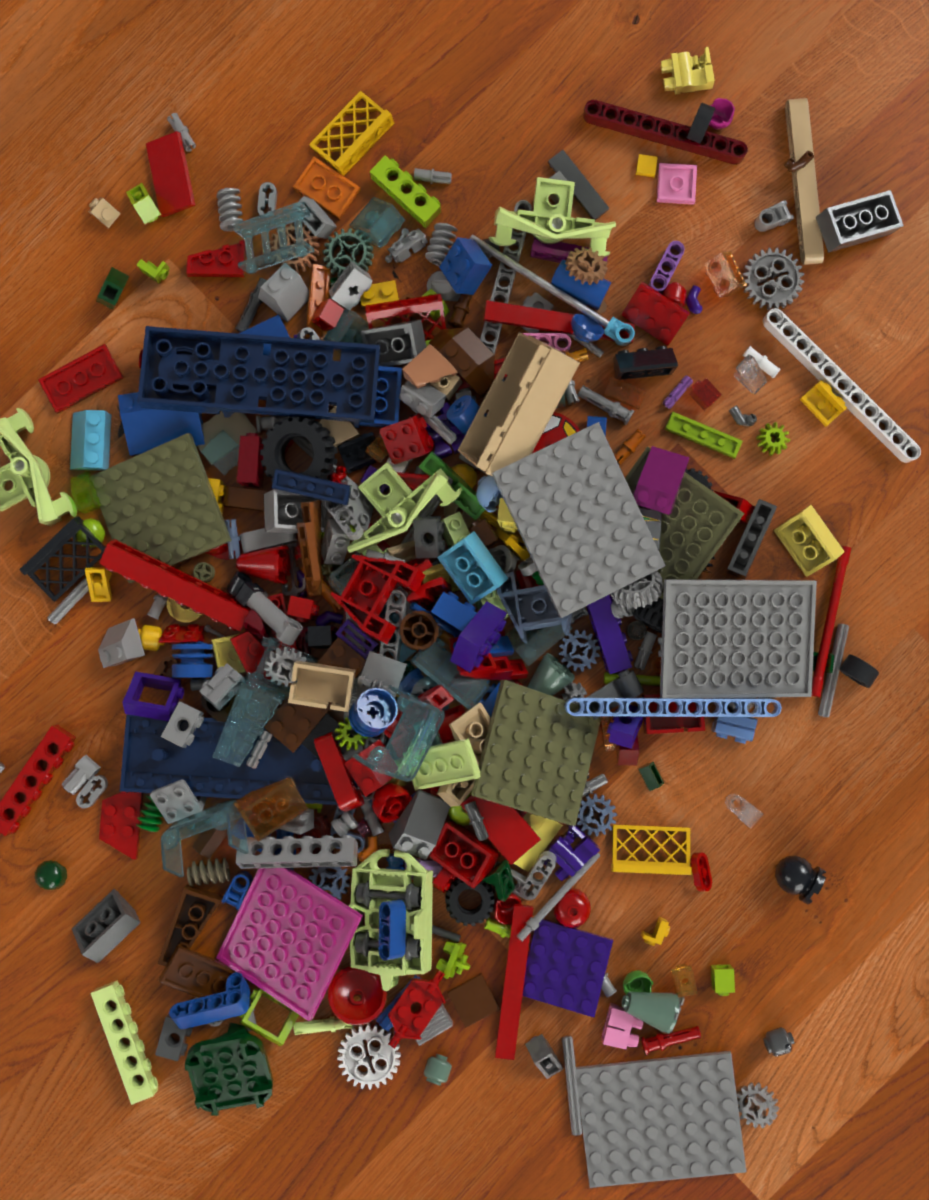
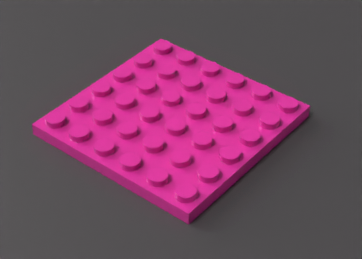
M259 868L216 959L234 971L241 973L244 978L306 1020L311 1021L363 915L289 868Z

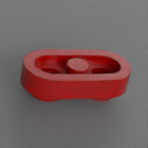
M703 852L694 853L690 859L694 885L700 892L709 891L712 887V876L708 857Z

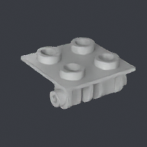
M369 651L364 669L357 681V688L364 691L372 688L384 689L391 693L395 699L407 664Z

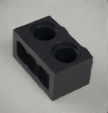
M331 625L310 626L308 631L305 632V642L308 643L309 647L315 649L330 648L338 638L335 634L338 628Z

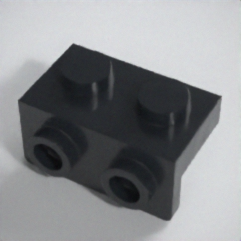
M373 432L363 434L338 446L348 473L384 459Z

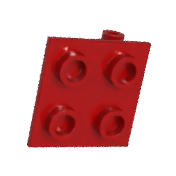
M172 624L166 626L158 642L169 643V645L181 642H204V634L202 632L205 626H199L198 624H190L188 626Z

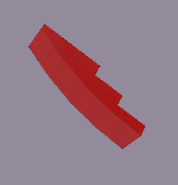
M491 653L488 656L484 655L481 665L478 668L474 667L471 673L457 666L460 675L477 679L513 680L524 679L528 676V671L522 659L508 660L507 656L492 657Z

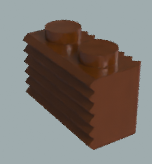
M480 518L471 524L470 533L475 531L486 548L498 542L497 535L486 519L482 521Z

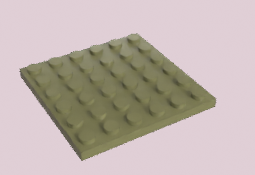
M191 433L184 434L89 477L112 540L116 539L163 563L174 566L232 541ZM127 580L128 583L136 582L134 580Z
M648 446L625 478L633 496L651 450ZM686 472L672 513L670 515L662 513L659 552L666 566L657 570L663 582V591L659 597L663 599L664 579H697L745 514ZM638 505V507L641 508V509H649V508H646V507H643V506Z
M501 680L478 766L481 777L475 779L471 796L575 826L602 716L596 720L592 716H572L565 710V700L508 680ZM570 703V711H578L579 705Z

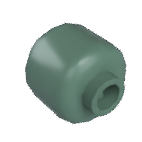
M436 1054V1057L428 1058L423 1073L427 1077L426 1081L440 1086L441 1083L448 1081L452 1065L447 1062L448 1057Z

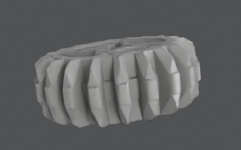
M655 571L611 593V596L616 604H620L621 607L627 606L628 610L632 607H635L636 610L641 606L645 608L647 604L652 606V602L658 601V597L661 596L663 591L662 577Z

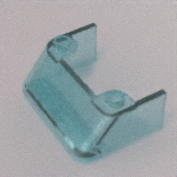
M437 637L436 641L429 648L419 650L411 662L438 685H442L457 701L469 710L479 703L491 688L488 684L491 681L460 675L456 664L450 661L452 654L444 648L445 643Z
M389 685L388 689L400 695L397 699V707L403 714L386 748L377 746L371 751L368 758L357 754L353 758L373 771L409 782L415 778L443 723L445 713L442 709L404 690Z
M230 799L175 821L161 836L163 870L178 877H183L181 840L212 828L217 830L227 829L229 846L244 854L249 853L242 803L235 799Z

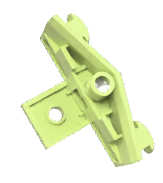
M537 177L533 211L517 210L514 212L499 207L495 211L494 219L496 234L495 237H489V240L499 246L515 244L517 240L511 239L512 228L531 233L537 240L545 244H555L563 239L590 238L589 248H592V252L598 251V256L607 257L610 252L605 251L606 242L610 236L611 229L616 227V222L599 223L595 222V219L571 218L575 182ZM554 194L559 197L556 205L549 203V195Z
M16 408L18 413L9 418H0V446L11 461L0 468V511H4L28 498L31 506L37 508L38 520L41 524L52 526L62 521L61 517L69 512L73 517H76L77 507L67 493L60 492L61 498L55 501L51 500L48 491L50 482V469L44 460L33 455L18 435L24 429L33 433L34 425L29 414L21 408ZM7 481H12L13 488L7 491L5 489V483Z
M388 462L385 463L358 486L360 491L381 514L382 518L368 528L360 539L354 540L348 545V552L357 551L365 556L367 549L384 554L388 548L382 551L377 543L407 531L413 520L419 516L420 511L435 494L443 501L439 506L444 507L453 503L460 496L462 488L460 487L455 491L448 482L449 477L440 468L412 491ZM382 484H387L390 487L389 494H383L379 491Z

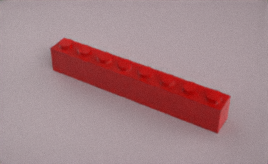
M116 539L107 543L99 563L108 571L122 574V577L125 579L134 580L144 588H151L163 597L172 598L177 604L186 605L198 614L209 616L215 622H222L234 631L241 632L244 620L251 611L249 607H243L235 599L236 597Z

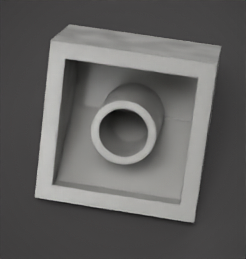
M284 263L260 287L258 298L288 322L308 302L309 290L301 276L288 264Z
M135 618L108 628L98 649L103 668L124 664L145 656Z

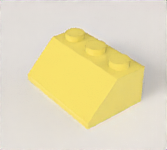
M812 505L773 530L806 577L835 561L844 553V550Z
M526 813L523 818L541 840L515 861L514 864L529 872L540 854L544 852L563 825L557 821Z

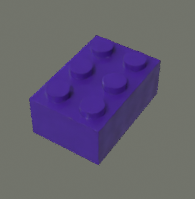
M486 601L459 635L450 661L471 673L474 667L478 668L484 659L483 656H488L493 647L492 644L496 645L501 637L499 632L506 625L504 619L507 612Z

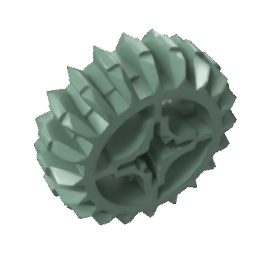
M349 228L348 233L341 229V234L339 235L337 232H334L335 238L328 237L330 243L324 244L326 249L323 250V255H325L323 260L327 263V269L331 268L332 275L337 273L339 278L346 269V267L339 264H349L351 261L366 272L369 271L366 265L372 266L370 259L374 258V254L371 253L373 246H369L371 243L370 239L365 240L366 235L364 233L359 236V230L352 233V229ZM350 241L355 242V244L348 245L345 242ZM340 246L341 251L333 259L335 249ZM345 250L351 254L352 259L350 256L345 255ZM364 250L361 261L357 263L356 257L360 254V251Z

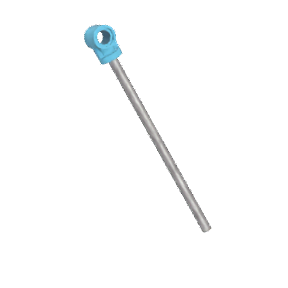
M473 234L471 235L470 239H474L482 250L604 326V334L615 340L618 345L626 346L630 344L635 335L634 328L630 324L623 323L614 316L610 321L483 240ZM626 331L629 334V338L622 339L619 332Z

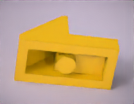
M104 567L85 568L91 602H111L112 594L109 580L112 572Z

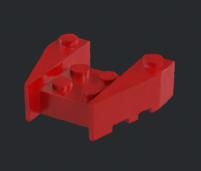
M352 554L351 557L359 563L341 596L333 592L330 595L365 633L388 644L397 627L379 617V614L397 583L417 592L426 575L403 561L369 558Z

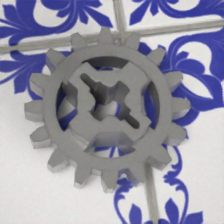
M284 647L283 651L276 648V653L271 651L269 657H266L264 666L266 677L271 676V682L276 680L278 681L277 685L284 683L285 687H288V683L296 682L291 681L294 663L296 661L306 662V657H301L302 652L295 653V648H292L291 651H288L287 647Z
M750 1083L748 1087L743 1086L741 1091L737 1093L738 1109L742 1113L740 1119L746 1118L747 1125L752 1122L754 1128H757L759 1124L761 1128H765L766 1123L770 1126L773 1120L777 1118L776 1112H778L779 1107L775 1106V1104L778 1102V1099L772 1098L773 1091L767 1092L768 1086L761 1088V1084L757 1083L754 1087L753 1083ZM749 1095L748 1102L745 1103L746 1096ZM769 1108V1113L766 1116V1109Z

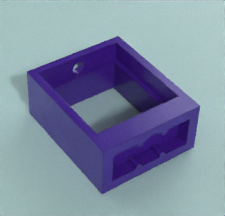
M135 671L122 702L125 714L169 722L179 699H182L184 696V688H182L181 679ZM144 686L171 691L166 705L139 701Z

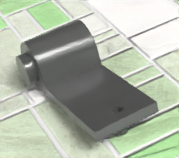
M625 669L618 673V678L586 698H634L643 693L644 689L634 671ZM596 701L591 702L589 705L591 712H596L599 708ZM611 702L609 710L618 706L617 702ZM592 716V717H593L594 720H596V719L599 718L600 716Z

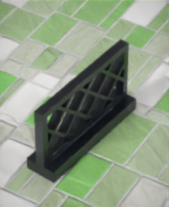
M79 516L68 522L19 569L24 575L27 574L54 602L85 574V568H92L102 558L106 548L83 524L84 521ZM80 529L86 534V542L77 541L76 533ZM65 544H73V554H63V546ZM77 544L86 545V555H77ZM90 545H96L102 552L98 556H91ZM51 557H59V567H50ZM63 557L73 558V568L63 567ZM77 558H86L85 568H77ZM38 569H46V580L39 579L35 572ZM50 570H60V580H50ZM63 570L73 571V580L64 581ZM50 583L60 584V592L57 595L50 590Z

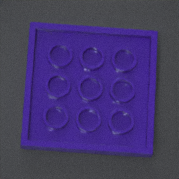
M542 919L539 923L540 926L534 931L527 959L523 996L594 1018L614 939L576 928L565 927L562 924Z

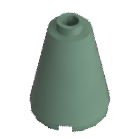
M546 653L527 687L553 696L572 683L575 676L564 664L561 665L556 657Z
M628 992L627 995L623 996L622 1007H624L626 1013L663 1033H670L677 1022L674 1019V1015L679 1013V998L673 993Z

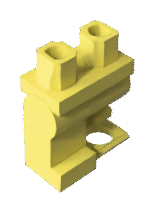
M709 47L704 49V54L700 58L697 55L691 57L689 52H681L678 54L672 53L670 59L661 61V73H672V77L663 79L664 91H674L676 95L681 94V92L713 89L715 80Z

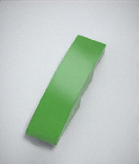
M431 451L419 465V468L430 475V477L441 468L447 476L452 478L453 483L451 486L454 490L462 488L460 496L454 503L476 521L485 511L478 502L476 492Z

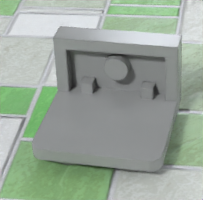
M350 481L342 482L343 484L352 485L349 503L346 506L361 524L364 531H366L369 527L374 506L360 491L358 486ZM332 502L330 508L337 507L339 503ZM326 508L324 519L328 521V519L334 518ZM343 514L340 519L346 520L349 514Z
M185 780L168 784L153 790L150 794L151 799L168 824L201 812L207 797L195 796Z

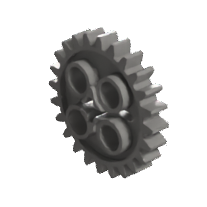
M768 248L766 253L761 250L759 255L756 253L753 255V260H748V265H745L743 268L746 273H743L741 276L746 280L741 285L747 286L743 292L750 293L747 299L754 298L753 305L760 302V308L767 305V310H770L772 306L778 309L779 304L782 308H785L787 306L786 302L790 305L793 299L799 296L797 293L802 291L800 285L804 283V280L799 278H802L804 273L799 272L802 265H795L798 259L791 260L792 253L786 256L785 249L782 253H779L778 248L774 252H772L771 248ZM774 264H779L782 270L775 269ZM756 271L763 272L764 277H759ZM788 272V275L780 276L782 273ZM781 281H786L789 287H784ZM766 282V283H764V284L761 285V286H758V285H757V284H759V283ZM764 288H769L772 294H766Z

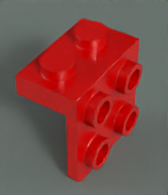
M420 413L380 429V434L393 464L425 455L434 449L433 439L428 434L426 421Z

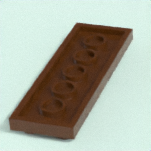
M338 637L316 664L355 669L356 679L364 669L366 659ZM288 697L264 728L294 753L329 712L332 702H329L328 707L325 709L288 703Z

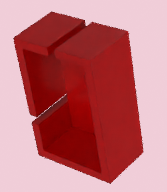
M660 694L641 695L642 698H661ZM651 702L648 706L651 713L657 710L655 702ZM671 702L668 705L669 712L676 711V703ZM691 702L688 705V710L690 713L696 710V704L694 702ZM644 716L643 730L645 734L705 731V717Z

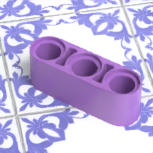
M673 241L668 245L648 286L661 294L667 287L684 253L683 243ZM676 249L679 255H673L670 250ZM662 266H668L671 271L665 272ZM659 282L662 285V288H655L653 283Z

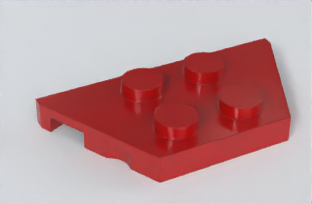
M123 791L102 800L99 839L131 859L136 860L138 859L140 827L136 824H141V821L137 818L142 815L140 810L142 809L143 793Z

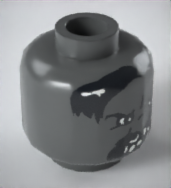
M782 1027L768 1031L766 1037L763 1038L768 1053H772L775 1057L790 1053L792 1051V1044H795L791 1032L787 1033Z

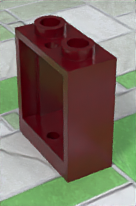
M246 433V436L240 435L237 482L243 487L263 488L265 467H262L260 462L264 460L263 456L260 455V449L263 450L264 445L261 444L262 439L256 433Z

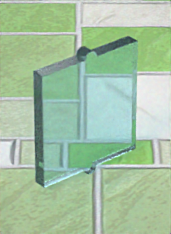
M224 430L214 439H210V443L201 451L223 475H226L234 466L238 465L239 445Z

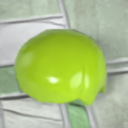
M93 518L83 520V524L102 543L105 530L101 522ZM80 529L76 533L77 541L86 542V534ZM90 545V548L97 547L96 545Z

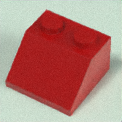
M378 739L344 762V765L365 797L401 772L381 739Z

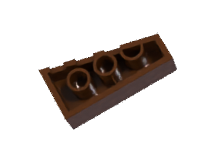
M186 884L157 964L166 966L177 945L188 949L191 948L223 898L222 895L194 886L190 887Z

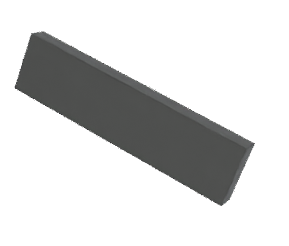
M564 150L548 161V164L555 173L560 170L567 181L575 182L573 196L591 219L597 220L609 210L607 204Z

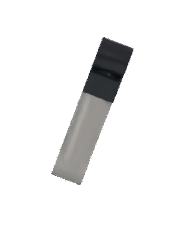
M239 571L235 572L226 590L236 597L235 599L243 607H249L257 612L260 618L276 632V637L281 642L293 645L303 629L299 621L285 615L267 598L268 593L257 583H252V579L248 575Z

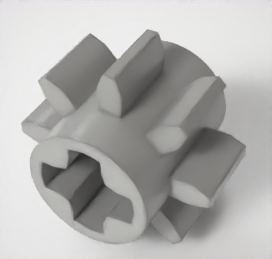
M580 682L578 684L570 683L564 688L565 693L561 695L567 701L569 698H584L583 695H586L587 692Z

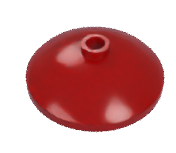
M351 966L338 972L332 979L328 989V1002L332 1012L338 1019L350 1025H363L373 1021L384 1009L387 998V991H384L382 988L380 975L351 968ZM359 996L361 1000L355 1001L353 998Z

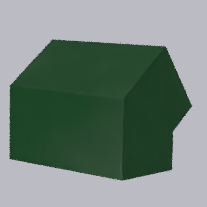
M654 762L637 768L649 791L657 789L664 784Z

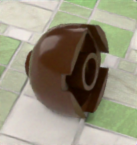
M413 611L407 614L399 626V636L402 643L412 650L429 648L436 641L439 634V626L435 619L425 611Z

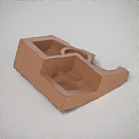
M430 344L402 369L404 378L416 388L424 387L431 382L436 383L444 376L452 374L453 377L458 374L452 364Z

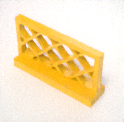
M360 91L309 145L337 169L338 173L345 176L394 124V120L388 110H383ZM361 99L366 102L365 108H356V104ZM377 111L380 113L376 119H369V112ZM366 112V120L356 121V113ZM346 114H353V121L344 122L343 117ZM357 125L367 126L364 132L357 133ZM353 126L354 133L344 134V127ZM334 127H340V134L331 135V130ZM354 138L351 146H344V139ZM341 139V147H331V140ZM327 140L328 148L317 147L320 141ZM341 151V156L336 161L331 159V152Z
M613 825L611 872L691 875L690 828ZM617 829H625L630 835L623 843L617 838ZM639 830H644L649 835L643 843L634 836ZM658 831H664L668 836L662 844L654 837ZM677 832H686V840L680 845L673 836ZM631 838L640 845L633 853L624 845ZM651 838L659 846L652 854L644 847ZM670 839L678 846L672 854L663 847ZM621 847L630 854L625 860H617V851ZM641 847L649 855L644 861H639L634 856ZM660 849L669 856L664 862H658L653 856ZM679 850L686 855L685 863H678L673 858ZM652 858L655 862H649L648 860Z

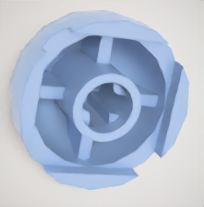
M488 475L483 476L478 481L476 496L479 504L490 513L498 510L496 506L499 504L500 498L503 497L494 478Z

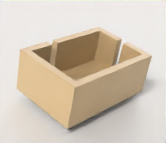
M296 661L293 666L291 681H296L297 679L298 681L293 682L290 686L288 703L326 709L329 702H332L331 710L348 712L351 705L356 670Z

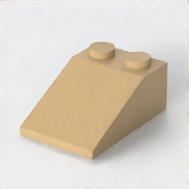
M481 702L449 724L455 741L469 738L478 766L491 720Z

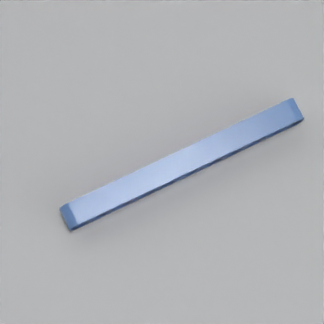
M569 698L564 706L566 712L572 716L775 717L780 714L782 709L779 701L768 698ZM573 701L579 704V709L576 712H571L569 709V705ZM593 701H596L599 705L596 712L589 710V705ZM614 701L617 702V711L610 712L609 704ZM635 701L638 709L635 712H630L629 704ZM651 702H655L657 710L651 713L648 706ZM671 702H675L677 709L671 713L668 710V705ZM694 702L696 704V710L690 713L688 710L689 703ZM714 702L716 709L710 713L707 708L708 704ZM730 702L735 704V710L732 713L727 710ZM750 702L755 706L754 711L751 713L747 711V705ZM770 702L774 705V710L771 713L767 711V705Z

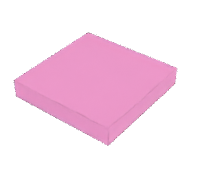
M659 163L657 202L694 204L697 165Z

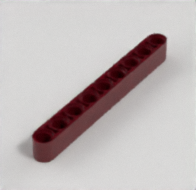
M589 100L584 108L583 118L589 124L726 163L740 164L748 152V147L744 142L706 131L702 139L705 145H700L690 139L682 140L679 135H684L687 138L690 126L602 101ZM588 110H595L597 113L591 114ZM613 115L615 118L608 119L606 116ZM630 120L633 124H626L624 121ZM643 125H648L651 129H644ZM661 130H666L669 134L664 135L661 133ZM720 145L723 150H718L715 146ZM734 151H739L741 155H736Z

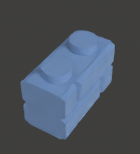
M714 717L711 730L716 732L717 737L727 739L728 736L735 737L734 741L746 744V741H753L758 720L751 717Z

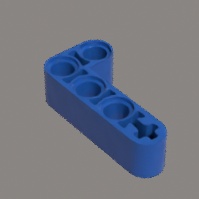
M233 973L227 978L225 992L177 1003L170 1009L169 1016L179 1029H187L241 1016L249 1009L250 986L241 973Z

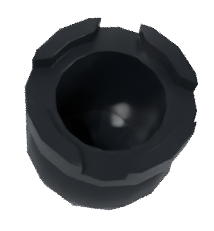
M794 855L787 856L776 866L775 878L777 884L785 892L793 895L799 894V900L808 905L812 903V899H810L814 893L818 895L826 879L823 874L826 871L818 866L813 869L811 863L805 858Z

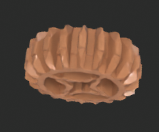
M290 222V227L283 224V230L280 228L276 229L278 235L272 234L274 240L269 241L270 246H272L269 248V252L272 254L270 257L272 260H275L274 264L277 267L286 263L299 274V269L302 268L303 272H306L305 267L311 268V261L317 262L315 256L320 255L319 250H317L320 248V244L317 242L318 237L313 236L314 234L308 230L306 225L302 227L301 223L298 222L294 226L293 222ZM293 235L302 236L305 239H295ZM287 238L286 245L280 250L282 242ZM291 242H293L294 246L296 245L298 254H296L295 250L293 251ZM309 246L307 254L302 258V252ZM283 257H294L297 261H289Z

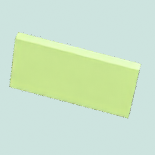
M469 738L403 753L415 791L481 777Z

